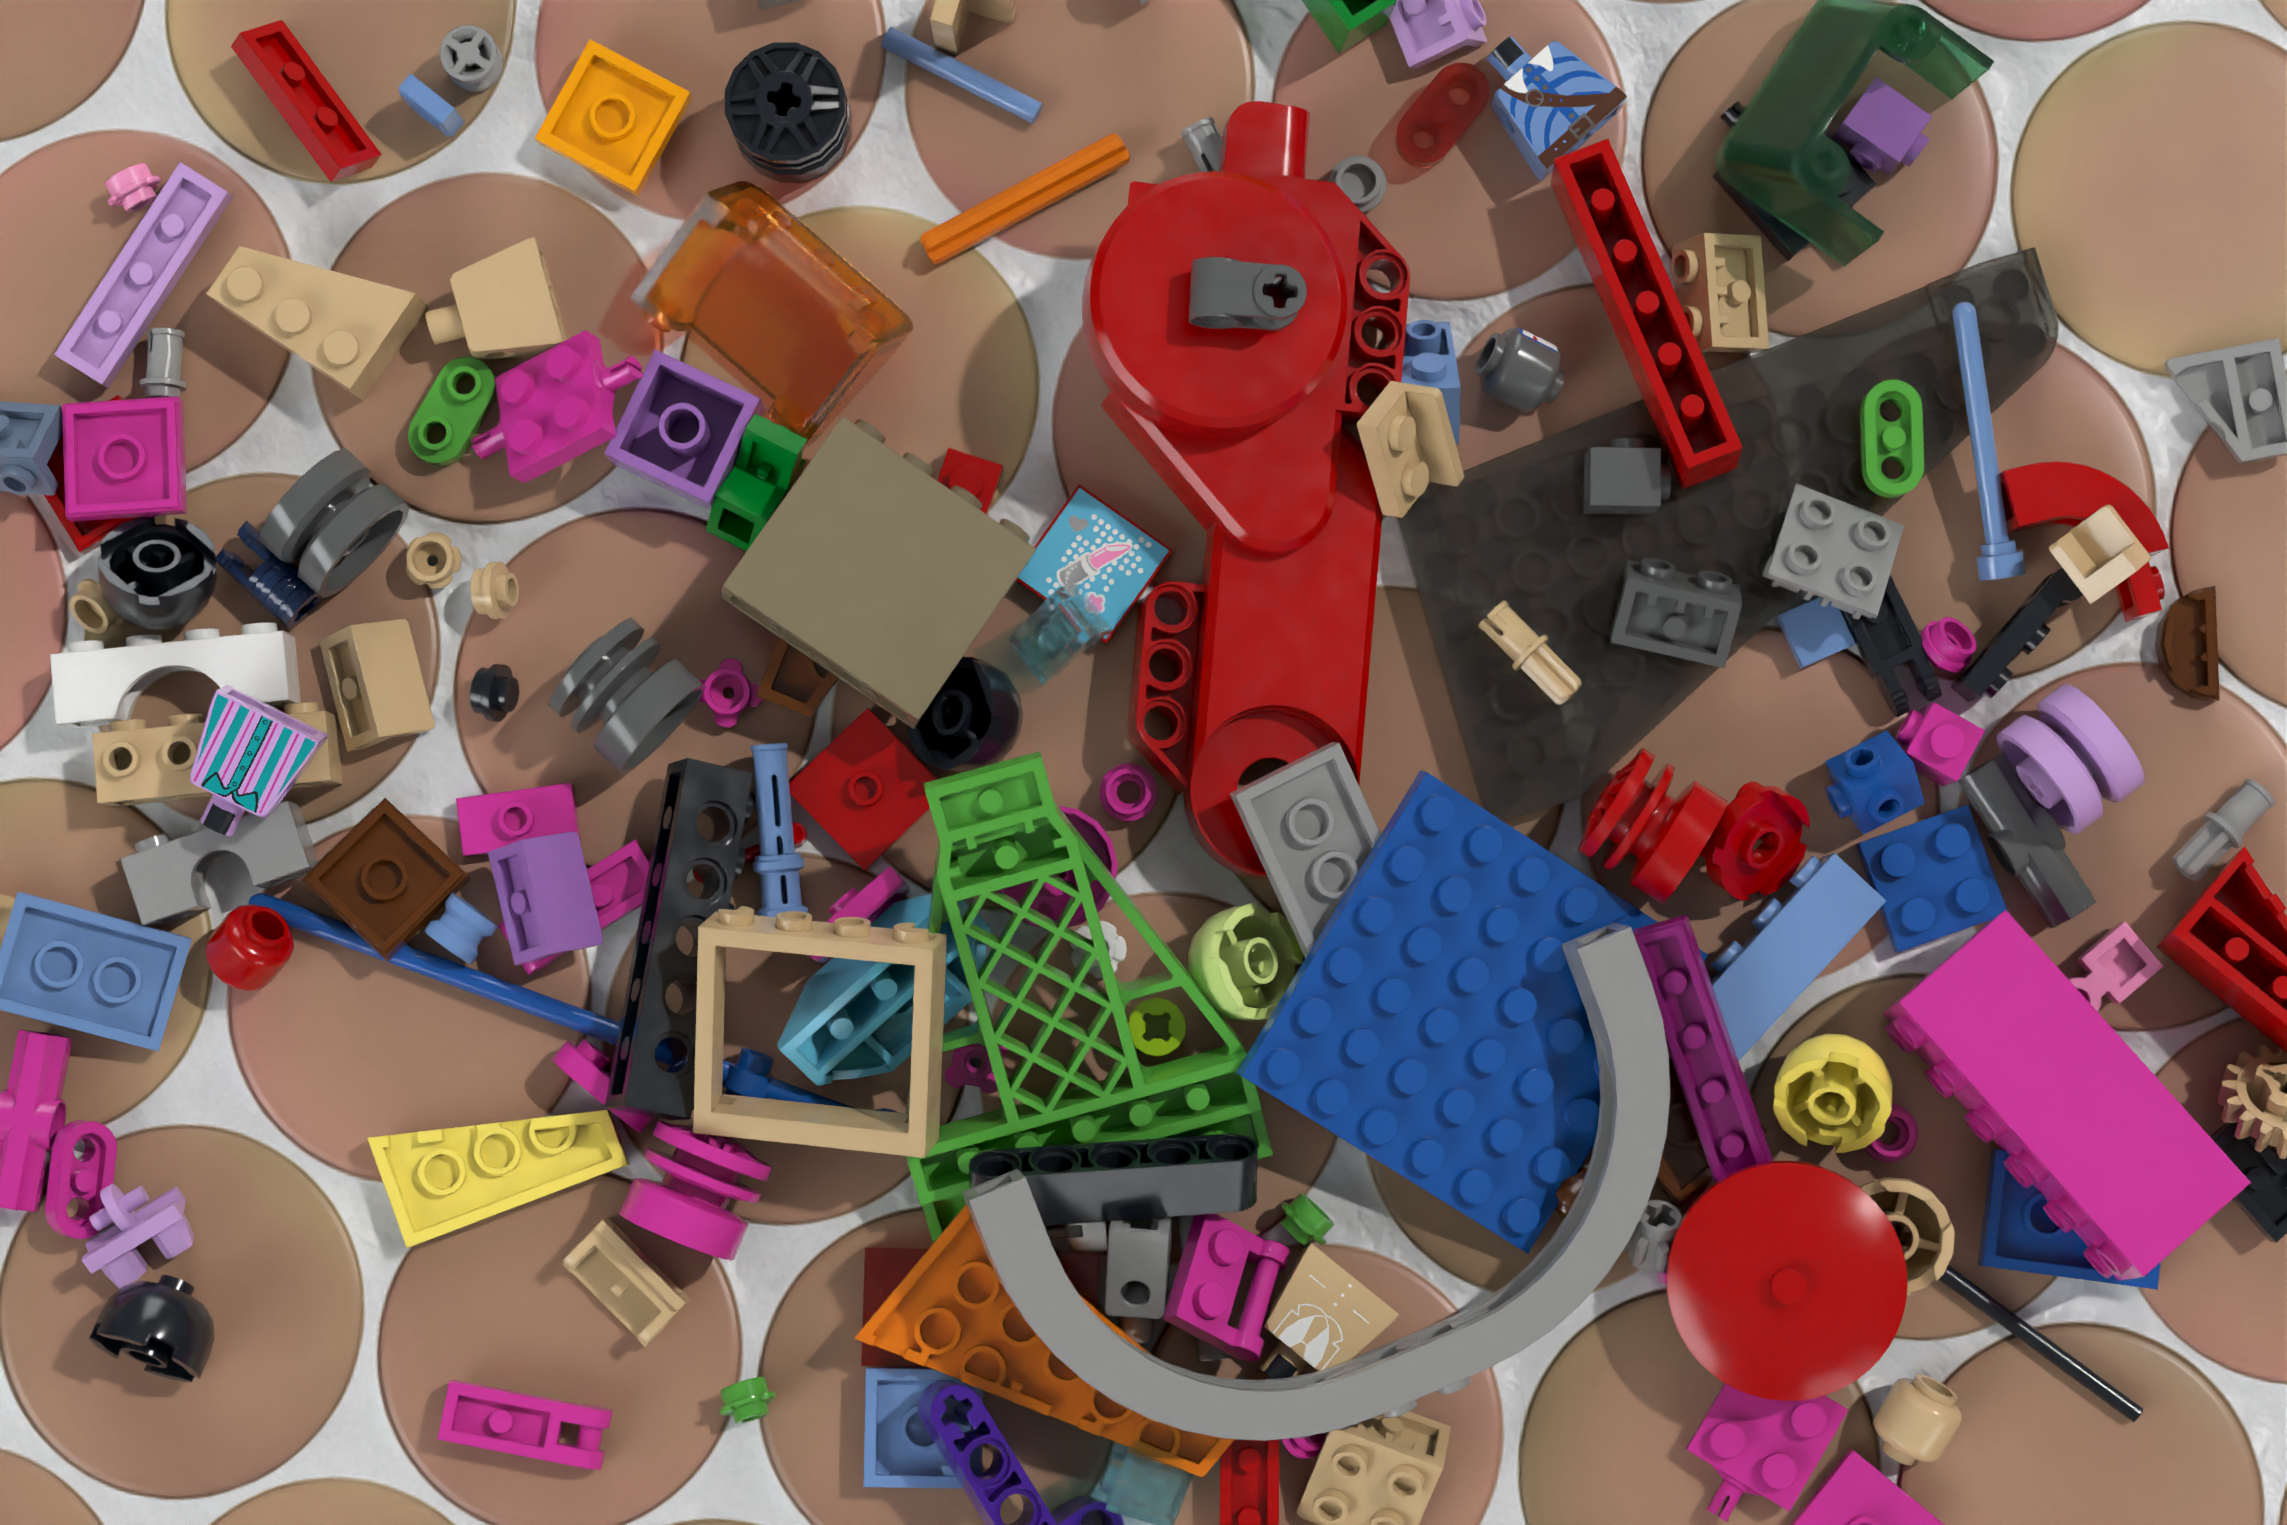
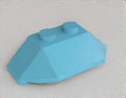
M931 893L893 903L871 923L870 927L893 929V926L896 924L909 922L915 923V928L927 929ZM965 900L958 901L962 917L970 906ZM977 914L972 924L991 933L990 925ZM950 922L942 923L940 930L941 934H947L943 1026L972 1001ZM968 935L979 972L985 962L987 945ZM833 957L807 980L777 1043L779 1050L817 1086L830 1084L833 1080L856 1079L892 1072L911 1055L915 966Z

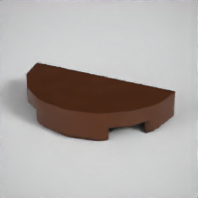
M2215 586L2193 590L2171 604L2158 624L2155 641L2160 669L2170 683L2191 698L2210 702L2220 700Z

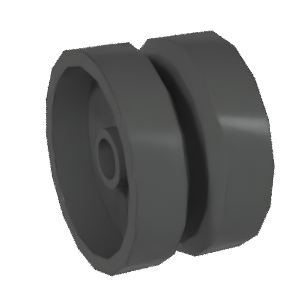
M346 448L334 451L301 476L268 515L260 531L259 541L281 561L289 563L300 559L298 577L323 598L338 593L369 568L398 534L408 517L410 508L386 484L383 483L369 487L372 471Z

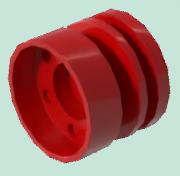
M1642 748L1620 771L1617 770L1598 797L1587 817L1584 836L1577 851L1587 858H1591L1606 839L1610 840L1613 843L1604 858L1602 867L1608 871L1612 870L1628 853L1637 857L1638 859L1632 870L1629 884L1662 904L1673 894L1700 855L1719 823L1728 801L1696 780L1690 783L1676 799L1667 794V791L1671 785L1675 767L1667 763L1653 781L1649 783L1644 778L1654 762L1655 755Z

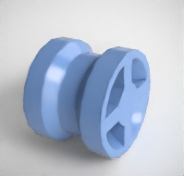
M451 893L445 901L446 911L439 920L430 921L424 931L451 953L472 964L478 956L477 946L484 937L493 936L499 926L460 896Z

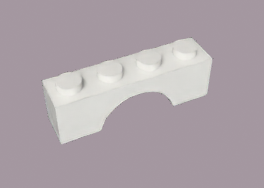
M266 622L241 626L242 635L220 637L219 629L207 628L183 632L184 641L162 643L161 635L149 634L127 637L126 647L104 649V642L97 640L69 643L68 653L50 654L55 722L58 725L76 729L110 725V722L130 720L136 702L151 684L166 675L182 671L204 673L216 682L220 688L229 685L274 708L283 707L287 704L301 703L295 637L283 630L277 631L276 623Z

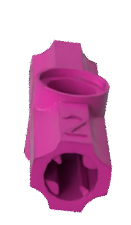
M18 1030L8 1086L0 1094L1 1208L31 1212L40 1210L53 1141L59 1130L65 1126L66 1103L61 1097L73 1038L45 1032Z

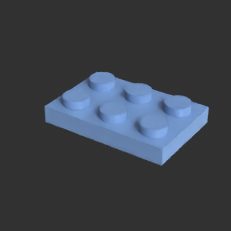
M17 891L0 948V1010L159 1052L192 938Z

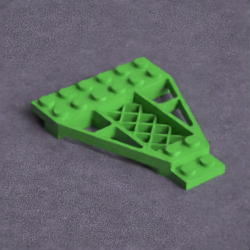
M1040 751L923 783L938 835L927 929H929L930 933H940L941 924L950 922L977 1015V1021L973 1025L943 1033L942 1052L975 1043L985 1046L1002 1102L1001 1106L994 1111L940 1125L939 1140L925 1158L906 1156L933 1243L966 1205L962 1191L969 1189V1162L974 1155L983 1151L1216 1134H1239L1247 1136L1258 1145V1159L1272 1156L1273 1151L1256 1085L1236 1073L1247 1055L1242 1040L1225 1018L1209 1002L1192 976L1054 802ZM1073 869L1077 885L1056 874ZM1098 880L1167 967L1168 971L1130 982H1121L1115 977L1090 888L1092 881ZM1032 881L1020 902L998 891ZM1044 882L1071 895L1057 921L1030 908ZM974 897L962 917L958 901ZM986 898L1014 912L999 937L972 924ZM1081 902L1092 940L1067 927ZM1023 918L1050 931L1036 957L1009 943ZM968 935L992 947L979 972ZM1060 937L1086 950L1072 976L1046 963ZM1002 953L1029 967L1015 992L988 979ZM1096 957L1098 958L1108 995L1082 982ZM1039 973L1066 986L1051 1011L1024 998ZM1182 986L1225 1041V1044L1216 1049L1159 1065L1143 1066L1137 1058L1125 1014V1006L1132 999ZM984 990L1008 1002L995 1026L993 1025ZM1075 992L1102 1005L1087 1030L1061 1017ZM1018 1008L1044 1021L1030 1046L1004 1033ZM1111 1012H1113L1123 1049L1098 1037ZM1054 1027L1080 1040L1066 1065L1040 1052ZM999 1044L1023 1056L1010 1080ZM1090 1047L1116 1059L1105 1080L1097 1082L1077 1071ZM1033 1063L1059 1075L1048 1096L1038 1097L1019 1087ZM1128 1066L1129 1073L1122 1075L1125 1068ZM909 1080V1089H908L907 1106H906V1113H907V1114H909L910 1080ZM1069 1082H1072L1080 1086L1073 1089L1065 1090ZM1015 1099L1021 1101L1022 1103L1016 1104Z

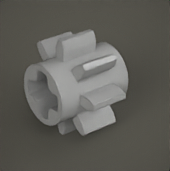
M1662 1200L1648 1201L1628 1244L1623 1250L1629 1251L1628 1256L1633 1266L1649 1273H1659L1666 1270L1670 1245L1682 1219L1679 1210L1674 1205Z

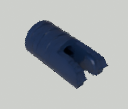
M246 521L238 530L237 535L264 562L253 571L238 555L222 549L216 556V562L287 628H293L316 608L322 597L298 577L299 567L293 562L284 563L259 541L260 532Z

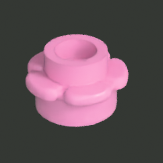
M146 163L136 164L116 173L105 182V186L111 195L108 199V204L112 207L123 206L126 213L135 212L150 205L157 197L154 190L160 185V177L153 176Z

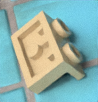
M1702 233L1672 246V260L1670 264L1674 290L1701 353L1703 354L1708 351L1758 353L1769 349L1761 236Z
M1390 381L1356 425L1382 515L1403 518L1417 498L1425 492L1430 482L1458 486L1464 479V473L1442 392L1438 388Z

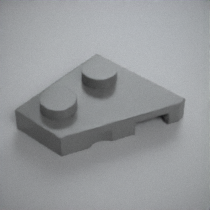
M2279 338L2166 360L2165 366L2168 374L2239 464L2287 456V375Z

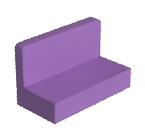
M572 831L522 839L488 852L515 966L536 962L559 953L595 947L603 943L602 931L581 843L576 832Z

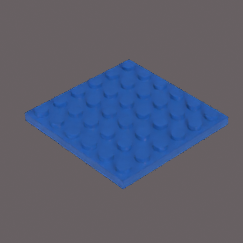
M1419 771L1236 1073L1528 1254L1558 1205L1559 1200L1556 1197V1192L1562 1181L1577 1174L1595 1143L1598 1129L1600 1080L1595 1041L1585 1007L1561 944L1614 922L1629 926L1632 930L1658 922L1428 772ZM1700 950L1703 961H1705L1708 954Z

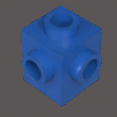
M1887 730L1825 761L1832 785L1825 788V792L1833 810L1841 819L1849 816L1863 835L1925 804L1914 763Z

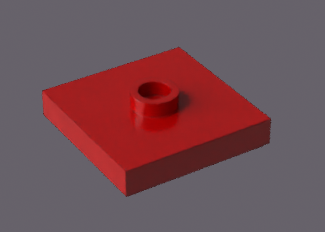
M867 707L789 783L790 795L866 872L930 810L923 783L937 780V778Z

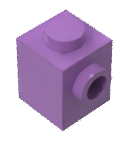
M1875 77L1833 136L1851 149L1849 154L1860 166L1871 172L1881 170L1889 176L1900 161L1910 167L1930 140L1921 132L1932 116Z

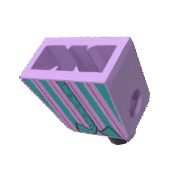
M229 685L216 690L210 704L190 774V782L213 794L200 822L215 832L226 836H233L245 810L262 818L268 817L277 809L324 745L328 734Z

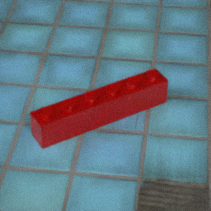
M1609 139L1555 158L1551 186L1681 488L1690 487L1736 469L1743 447Z

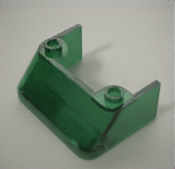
M1882 0L1817 1L1807 11L1716 151L1715 161L1718 172L1727 183L1844 267L1878 242L1885 231L1837 198L1849 179L1850 162L1844 150L1823 133L1877 50L1879 49L1893 60L1903 63L1951 99H1954L1987 72L1994 60L1927 11L1915 5Z

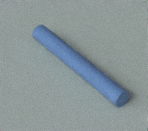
M893 27L888 29L883 38L882 48L1032 124L1035 123L1042 110L1043 103Z

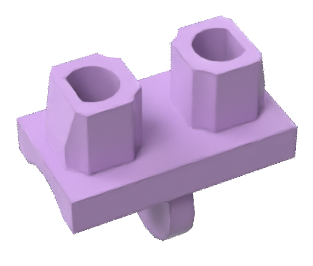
M108 1185L100 1191V1197L105 1207L89 1217L93 1227L97 1231H102L86 1240L85 1245L88 1253L82 1256L81 1260L91 1274L101 1269L119 1289L131 1284L147 1271L148 1266L135 1248L138 1245L152 1238L166 1259L177 1256L193 1245L194 1234L184 1215L186 1198L179 1188L175 1186L145 1204L149 1201V1196L142 1186L124 1195L116 1185Z

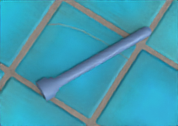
M1961 302L1954 307L1952 315L1986 544L1980 545L1982 556L1976 557L1978 576L1980 581L2009 578L2026 574L2023 550H2016L2015 540H2009L1976 310L1971 303Z

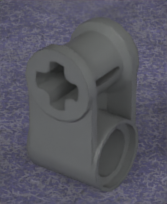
M1223 257L1195 259L1192 261L1189 323L1212 329L1236 327L1270 331L1282 330L1293 322L1298 315V311L1304 305L1307 296L1306 282L1298 271L1283 264L1241 262ZM1270 288H1278L1280 298L1286 300L1282 308L1274 307L1273 298L1266 296Z

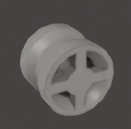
M462 25L452 29L444 37L440 46V60L444 70L459 88L468 92H482L492 88L499 81L503 72V57L493 38L484 29L474 25ZM475 64L479 66L475 68H469L466 71L467 66H473Z

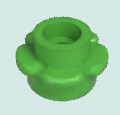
M1300 1193L1290 1204L1283 1202L1282 1209L1287 1216L1281 1221V1224L1293 1237L1304 1246H1307L1313 1239L1321 1245L1327 1242L1324 1236L1335 1224L1319 1206L1303 1193Z
M765 1377L747 1379L725 1387L720 1391L724 1407L719 1411L723 1416L733 1415L736 1424L754 1421L769 1414L767 1404L776 1398V1393L774 1391L769 1392Z

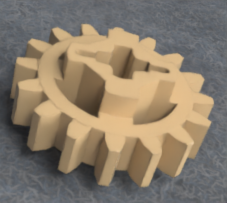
M2261 1045L2258 1048L2256 1058L2243 1051L2239 1054L2236 1065H2227L2218 1094L2217 1104L2224 1106L2221 1116L2223 1122H2238L2234 1134L2237 1139H2243L2251 1135L2256 1139V1151L2261 1152L2268 1145L2276 1147L2279 1158L2286 1159L2287 1053L2281 1049L2280 1055H2273L2269 1048Z

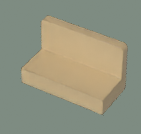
M935 0L930 17L935 49L958 56L970 13L1013 24L1016 16L1015 0Z
M406 619L350 625L319 640L347 751L367 749L391 737L423 733L434 728L435 723L410 626Z

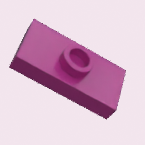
M572 783L456 798L462 852L465 857L488 854L492 850L522 839L572 831L579 835L581 841L575 788Z

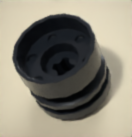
M773 42L751 51L733 69L725 88V115L743 158L759 174L780 183H806L827 174L843 158L852 138V112L837 69L819 51L797 42ZM787 97H794L797 107L789 108L787 116H779L776 105H784Z

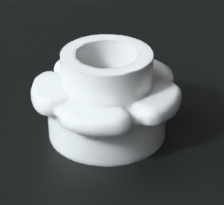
M1100 921L1115 973L1117 971V964L1126 957V942L1122 936L1117 935V929L1114 925L1106 921ZM1083 925L1075 931L1092 940L1089 927ZM1070 942L1073 948V952L1070 955L1071 962L1077 968L1086 950ZM1096 957L1087 974L1092 973L1095 978H1103L1098 958Z

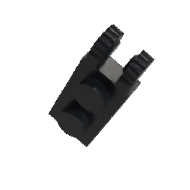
M1891 575L1889 576L1876 618H1868L1861 615L1857 620L1852 618L1851 613L1840 610L1871 677L1877 678L1879 689L1895 717L1904 715L1910 710L1908 698L1893 671V668L1907 661L1909 662L1917 688L1925 699L1931 702L1941 697L1942 690L1925 655L1926 651L1922 646L1923 639Z

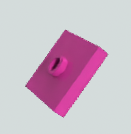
M180 397L62 404L65 514L68 520L72 522L187 514L183 400Z
M889 866L860 892L854 887L836 901L828 910L832 917L826 922L834 923L835 919L841 917H860L868 919L872 923L893 903L898 902L909 892L908 889L910 887ZM809 955L814 961L826 964L833 958Z
M1849 1448L1789 1525L1944 1524L1857 1452Z

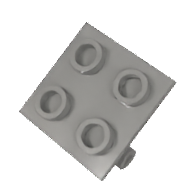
M1796 483L1774 553L1769 556L1762 577L1770 579V586L1774 588L1781 586L1797 593L1800 589L1804 590L1803 599L1809 601L1813 594L1821 597L1819 605L1826 607L1829 601H1832L1831 606L1851 613L1854 619L1858 620L1861 615L1868 618H1876L1905 525Z

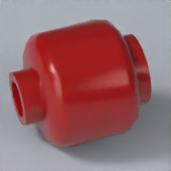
M253 904L241 905L228 913L210 935L205 948L206 960L213 973L230 987L244 991L260 990L272 982L289 961L294 949L293 935L285 919L278 912L268 907Z

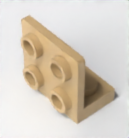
M1409 1411L1391 1418H1386L1381 1414L1340 1430L1327 1432L1326 1439L1298 1504L1297 1516L1319 1525H1419L1444 1468L1451 1426Z

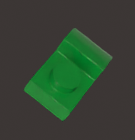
M754 414L744 430L736 464L715 494L705 531L747 551L802 474L806 460L802 459L807 439L791 432L785 426L775 424Z

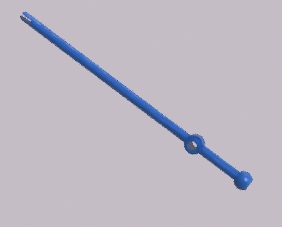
M257 893L249 899L248 904L268 907L278 912L285 919L289 927L385 961L343 921L265 893ZM405 944L388 961V963L613 1045L617 1043L620 1026L618 1021ZM660 1041L655 1049V1060L671 1065L672 1051L665 1042ZM741 1048L737 1062L723 1060L722 1084L727 1088L725 1094L854 1108L775 1079L769 1074L774 1058L764 1053ZM889 1108L876 1109L879 1111L897 1112Z

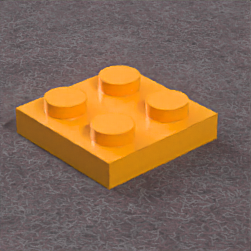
M589 39L536 134L535 140L543 147L639 196L693 97L688 90Z

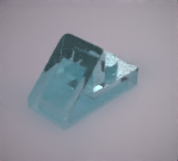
M1066 585L1054 591L1008 640L1039 682L1044 685L1058 676L1082 651L1110 634L1113 628L1080 585Z

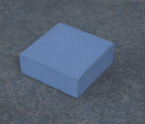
M411 73L399 86V94L406 104L446 137H453L465 123L454 107Z
M1818 597L1776 617L1799 669L1855 645L1840 609L1831 606L1832 601H1829L1827 606L1823 607L1819 605L1821 597Z

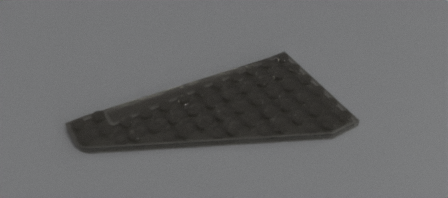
M2035 247L1978 263L1928 283L1922 288L1710 372L1743 447L1737 468L1682 489L1644 399L1464 470V479L1458 486L1430 482L1425 492L1417 498L1404 517H1395L1483 809L1504 822L1576 801L1720 668L1611 643L1610 634L1624 585V570L1628 560L1641 563L1643 558H1657L1673 564L1676 567L1675 571L1697 576L1700 571H1714L1730 577L1733 580V584L1739 585L1743 604L1728 654V660L1802 591L1800 589L1797 593L1781 586L1774 588L1770 586V579L1762 577L1765 564L1769 556L1774 553L1796 483L1879 516H1883L1903 497L1885 498L1879 496L1868 488L1863 479L1860 407L1865 395L1875 385L1885 380H1900L1911 385L1919 394L1923 410L1924 473L1922 478L1970 435L1952 315L1953 309L1958 303L1969 302L1976 310L1991 414L2045 365L2056 346L2059 327ZM1882 403L1880 415L1884 420L1893 422L1898 418V410L1891 403ZM1639 438L1646 441V448H1661V464H1669L1671 469L1669 499H1661V506L1653 515L1584 514V456L1590 447H1610V441L1613 439ZM1884 460L1882 462V473L1889 479H1897L1900 475L1898 464L1892 460ZM1505 600L1509 607L1539 637L1545 634L1549 638L1546 645L1580 678L1582 683L1580 688L1566 702L1561 705L1556 704L1521 668L1515 671L1512 668L1514 661L1484 630L1482 631L1478 627L1480 622L1485 618L1488 619L1487 615L1502 601Z

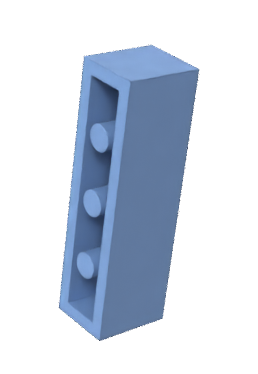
M1835 853L1824 856L1820 861L1812 855L1805 861L1789 880L1796 888L1782 903L1772 898L1751 920L1750 923L1757 930L1742 946L1736 940L1732 941L1711 964L1718 972L1710 981L1738 1061L1741 1060L1886 902L1876 890Z

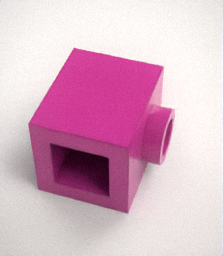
M1933 702L1920 708L1918 712L1912 709L1901 724L1895 740L1901 742L1900 747L1914 763L1916 772L1944 787L1959 780L1985 730Z

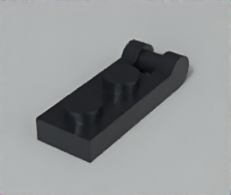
M2063 568L2048 575L2040 582L1951 686L1967 702L1981 697L1983 693L1989 698L1997 694L2014 673L2007 667L2020 650L2029 655L2050 632L2051 629L2044 622L2053 611L2079 599L2083 595Z

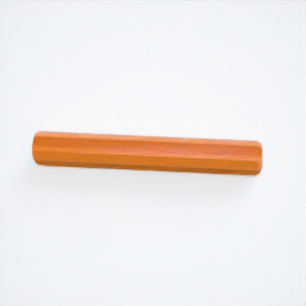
M1110 134L923 233L920 240L928 258L934 264H940L1125 166L1130 161L1126 145L1117 134Z

